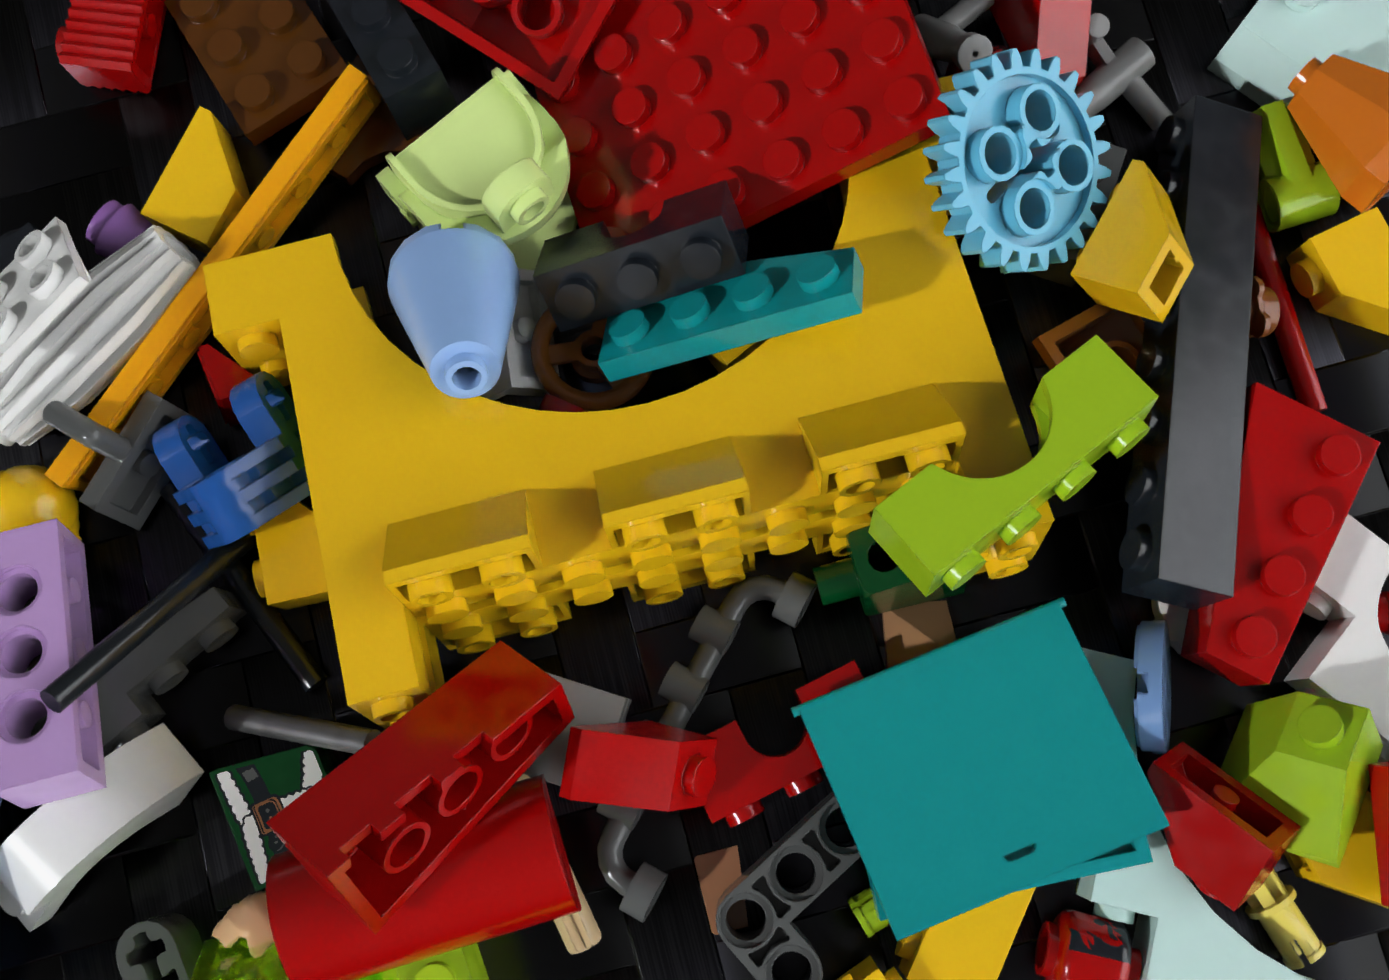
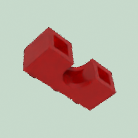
M855 660L792 692L798 704H802L863 679V676ZM736 720L706 735L717 738L714 755L716 778L708 794L706 806H704L711 823L725 817L729 827H734L765 810L760 800L763 797L784 787L790 798L824 780L819 771L822 768V764L805 724L802 737L797 745L790 751L780 755H765L755 751L746 741Z

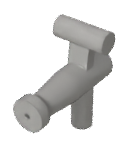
M960 0L939 18L927 14L914 16L930 58L954 63L959 69L967 71L970 70L971 61L990 56L993 53L991 41L986 36L976 32L966 33L963 29L995 4L994 0Z
M1100 13L1092 14L1090 17L1087 54L1096 69L1085 77L1074 92L1076 94L1088 91L1093 92V99L1086 110L1089 117L1102 111L1122 94L1154 131L1167 116L1173 114L1142 78L1155 64L1153 52L1142 40L1132 37L1113 53L1103 38L1110 29L1108 18Z

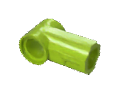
M1283 100L1263 105L1251 112L1263 116L1258 202L1268 232L1270 233L1336 214L1340 205L1338 190L1321 162H1315L1307 139L1287 108L1290 102H1283Z

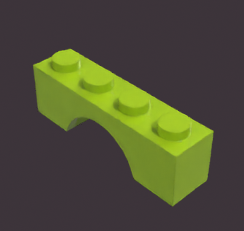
M1096 334L1042 376L1029 406L1037 425L1039 439L1038 453L1030 462L1014 472L994 478L964 477L930 464L874 508L868 533L925 597H928L944 583L953 591L967 582L982 568L986 560L980 554L1001 538L1009 546L1024 536L1042 517L1036 509L1056 494L1064 502L1082 489L1097 472L1091 465L1104 454L1110 451L1116 458H1119L1133 448L1149 432L1150 427L1144 422V419L1159 396Z

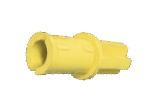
M1273 869L1263 885L1246 900L1248 905L1245 908V912L1250 919L1260 921L1282 956L1286 967L1291 970L1304 968V963L1299 957L1302 951L1310 964H1313L1325 954L1326 947L1317 938L1294 902L1297 892L1293 886L1284 885Z

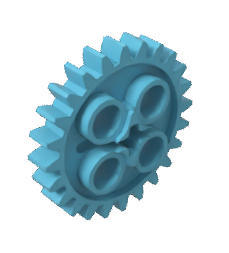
M1017 48L994 53L990 56L971 61L970 70L954 74L951 78L955 90L942 93L937 98L946 104L951 115L929 119L927 122V126L940 137L939 144L923 148V154L937 161L938 170L927 175L924 178V182L931 186H940L942 195L933 203L931 209L933 212L949 210L951 218L946 224L943 233L945 236L965 234L961 243L960 253L963 256L980 254L979 267H999L1000 272L1003 274L1048 270L1049 264L1065 263L1068 261V249H1078L1085 246L1081 230L1095 228L1098 224L1095 215L1090 210L1091 205L1105 204L1108 199L1096 187L1098 179L1111 176L1110 169L1098 164V155L1106 152L1111 147L1110 142L1096 140L1094 133L1105 121L1104 116L1089 117L1086 111L1094 94L1092 91L1076 94L1074 90L1078 81V72L1075 70L1059 74L1060 58L1054 56L1041 60L1039 49L1036 48L1020 53Z

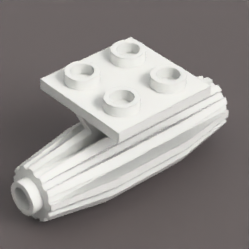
M56 216L42 231L34 230L20 242L15 251L14 260L0 273V444L12 446L16 442L24 447L32 445L54 429V427L43 420V410L46 405L52 401H61L71 408L80 411L90 404L118 376L201 264L197 257L182 242L177 240L174 235L165 231L160 226L152 225L89 271H87L76 250L66 223Z

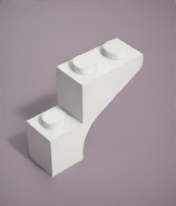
M1348 514L1303 610L1304 613L1315 619H1327L1328 622L1284 681L1296 691L1369 708L1383 744L1377 763L1388 762L1389 649L1379 627L1378 603L1382 587L1389 574V545Z

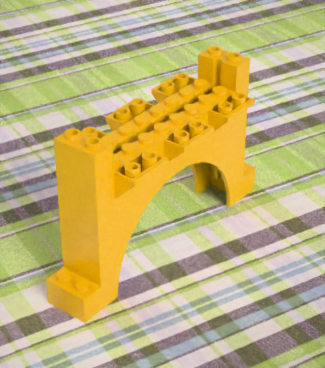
M953 75L939 78L944 93L955 90L951 78ZM934 135L838 183L844 216L833 250L854 247L864 267L862 313L769 338L746 358L707 381L683 392L649 403L614 410L588 412L540 411L503 404L481 396L462 399L444 394L433 384L426 369L413 362L379 330L374 320L365 288L362 286L352 289L342 268L335 239L331 233L203 265L212 329L215 338L237 363L251 374L255 375L258 372L265 371L272 374L282 386L291 384L347 705L380 727L387 729L445 684L436 637L449 650L457 649V652L460 654L477 653L496 644L495 638L520 632L521 637L531 638L546 635L557 630V622L572 619L568 601L574 600V604L578 606L597 604L610 599L614 595V589L627 586L633 602L645 599L648 605H659L674 601L683 596L682 589L707 583L711 589L729 587L743 581L746 578L745 573L755 571L754 553L769 549L772 555L792 553L807 546L809 538H812L816 554L832 550L834 556H847L846 535L852 531L870 526L874 508L928 465L933 464L948 472L964 477L994 478L1014 472L1030 462L1033 457L955 236H945L943 233L949 221L948 216L951 214L949 210L933 212L931 209L933 203L942 195L940 186H931L924 182V178L930 173L937 171L938 166L937 161L923 154V148L938 145L940 137ZM1048 500L1036 509L1042 515L1041 519L1019 540L1008 546L1000 538L980 554L986 560V563L976 574L987 572L990 579H999L1017 574L1028 568L1027 561L1033 559L1055 520Z

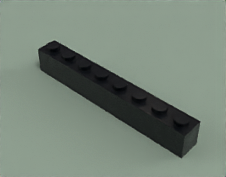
M1199 95L1193 96L1174 115L1167 116L1161 123L1155 137V150L1159 152L1157 180L1169 195L1194 266L1163 323L1141 317L1145 321L1143 344L1136 360L1135 373L1159 397L1144 419L1150 430L1133 449L1132 471L1127 478L1124 490L1125 500L1129 504L1127 531L1119 550V563L1123 568L1121 592L1191 610H1196L1234 596L1263 117Z

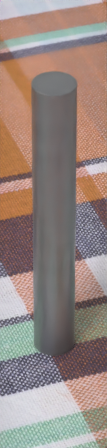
M236 704L230 706L224 715V724L229 730L353 754L381 733L377 729Z

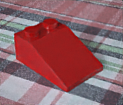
M399 0L559 101L562 99L617 0Z

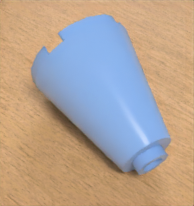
M463 223V228L441 229V224L425 226L406 238L392 256L387 281L388 296L400 322L437 389L455 398L477 397L492 389L501 374L520 291V275L515 257L499 236L479 225Z

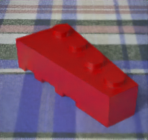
M1258 382L1246 388L1234 596L1196 610L1189 609L1181 657L1239 686L1270 684L1381 442Z
M500 640L273 816L266 824L315 881L376 935L575 718L563 686L556 679Z

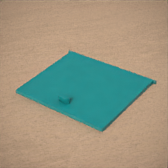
M1063 597L791 708L794 718L800 715L896 941L1170 826L1062 610L1063 607L1067 606Z

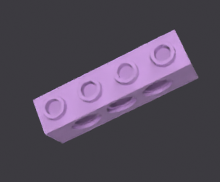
M57 518L0 532V797L23 809L107 788L97 682L61 713H56L49 709L40 697V692L94 648L84 543ZM36 595V597H35V599L33 600V602H32L29 606H27L26 608L23 609V607H24V605L26 604V602H27L31 597H33V596ZM42 654L37 665L31 670L27 671V668L31 661L38 655ZM47 716L43 728L36 735L30 737L34 725L41 718Z

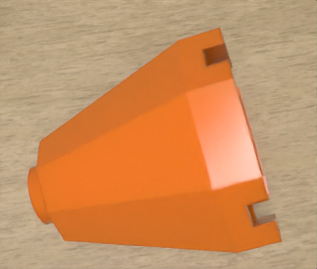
M1332 54L1324 63L1315 57L1301 69L1288 86V89L1295 95L1287 108L1341 197L1358 211L1364 213L1370 210L1389 192V73Z

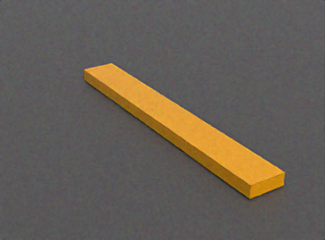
M349 63L87 417L120 434L147 390L161 398L164 396L196 353L198 347L201 346L213 330L203 265L270 249L275 246L380 104L382 97L367 75ZM71 438L44 475L62 488L84 492L105 459V456Z

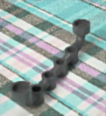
M797 571L791 574L788 581L770 575L752 576L734 585L722 600L718 610L705 604L698 613L688 635L689 639L699 644L688 667L675 661L660 686L658 696L666 699L669 703L658 723L685 729L691 715L701 703L717 665L729 649L739 629L740 621L751 604L761 600L775 603L772 617L796 628L817 589L816 581ZM598 804L596 812L608 818L602 829L597 846L598 866L606 882L620 895L624 896L619 910L643 923L654 907L668 878V874L647 862H644L638 871L635 872L626 865L623 859L624 844L645 809Z

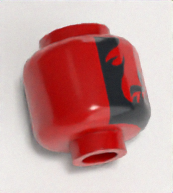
M1065 909L1057 915L1053 922L1045 921L1042 924L1035 950V971L1037 975L1045 977V980L1140 979L1142 969L1141 951L1131 947L1130 936L1123 923L1082 911Z

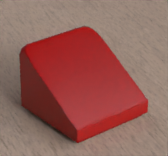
M209 344L199 346L198 357L225 423H229L230 427L240 424L231 407L229 399L230 390L233 386L253 376V374Z

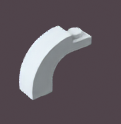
M164 723L139 735L104 757L107 788L43 804L0 846V906L9 915L18 917L29 932L54 916L79 880L105 855L132 834L180 805L204 773L203 769Z

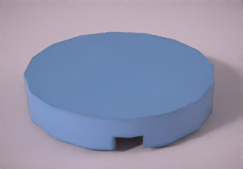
M1167 620L1141 621L1140 625H1137L1134 647V668H1137V699H1134L1136 743L1142 752L1164 755L1169 750L1171 729L1169 627Z

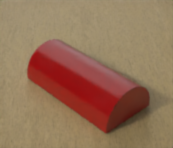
M544 774L515 782L376 935L319 885L290 850L273 855L268 862L266 871V901L271 931L280 961L289 980H358L580 912L582 908Z

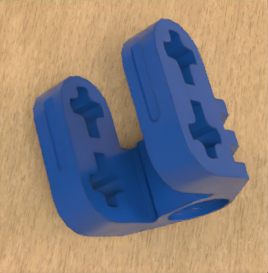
M265 371L256 373L233 386L230 390L229 399L232 410L256 447L250 452L229 462L207 428L190 415H184L156 430L153 434L152 444L154 452L178 490L172 495L179 505L187 503L192 511L187 517L193 527L202 526L206 532V535L201 539L208 549L224 546L242 538L310 495L294 402L282 384L272 374Z

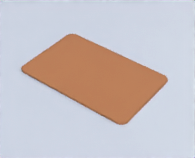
M738 845L698 855L694 858L711 931L715 935L719 934L716 926L718 899L742 875ZM745 899L733 903L727 911L726 919L734 930L748 927Z

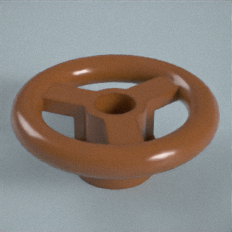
M548 308L535 326L531 340V360L538 380L550 395L565 400L586 411L608 410L626 403L642 390L653 371L609 382L598 365V360H589L583 356V352L588 346L593 344L602 346L607 318L595 321L592 329L582 333L574 342L550 345V341L557 325ZM571 363L574 372L582 380L589 383H602L606 381L612 389L602 392L577 390L565 383L558 376L553 366Z

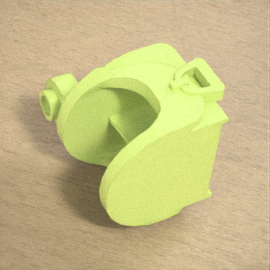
M496 67L491 71L493 78L398 155L387 154L385 158L391 169L387 166L375 177L388 197L400 209L401 214L413 227L418 226L421 230L425 226L441 224V229L463 228V223L479 225L502 239L514 254L518 268L535 270L544 241L574 231L577 227L578 222L567 191L570 179V154L565 135L553 117L541 104L530 96L509 69L503 72L500 68Z

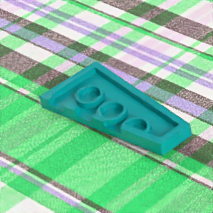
M854 247L747 261L746 274L608 317L598 365L609 382L860 314L862 313L864 267Z

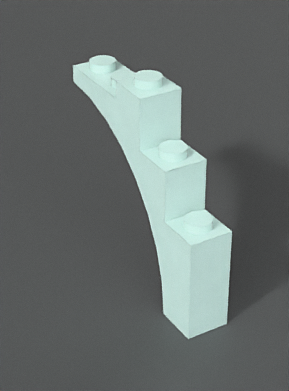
M1082 648L1137 758L1133 720L1137 668H1134V660ZM1160 830L1147 835L1153 862L1077 878L1074 894L1094 902L1092 914L1122 923L1133 924L1135 913H1138L1132 948L1139 949L1142 955V969L1139 980H1314L1292 971L1258 951L1214 913L1185 874L1174 866L1170 849Z

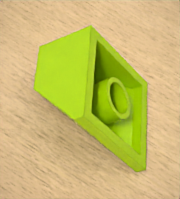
M1297 691L1246 705L1221 769L1301 826L1285 850L1286 852L1339 868L1370 784L1368 764L1378 762L1383 744L1369 708Z

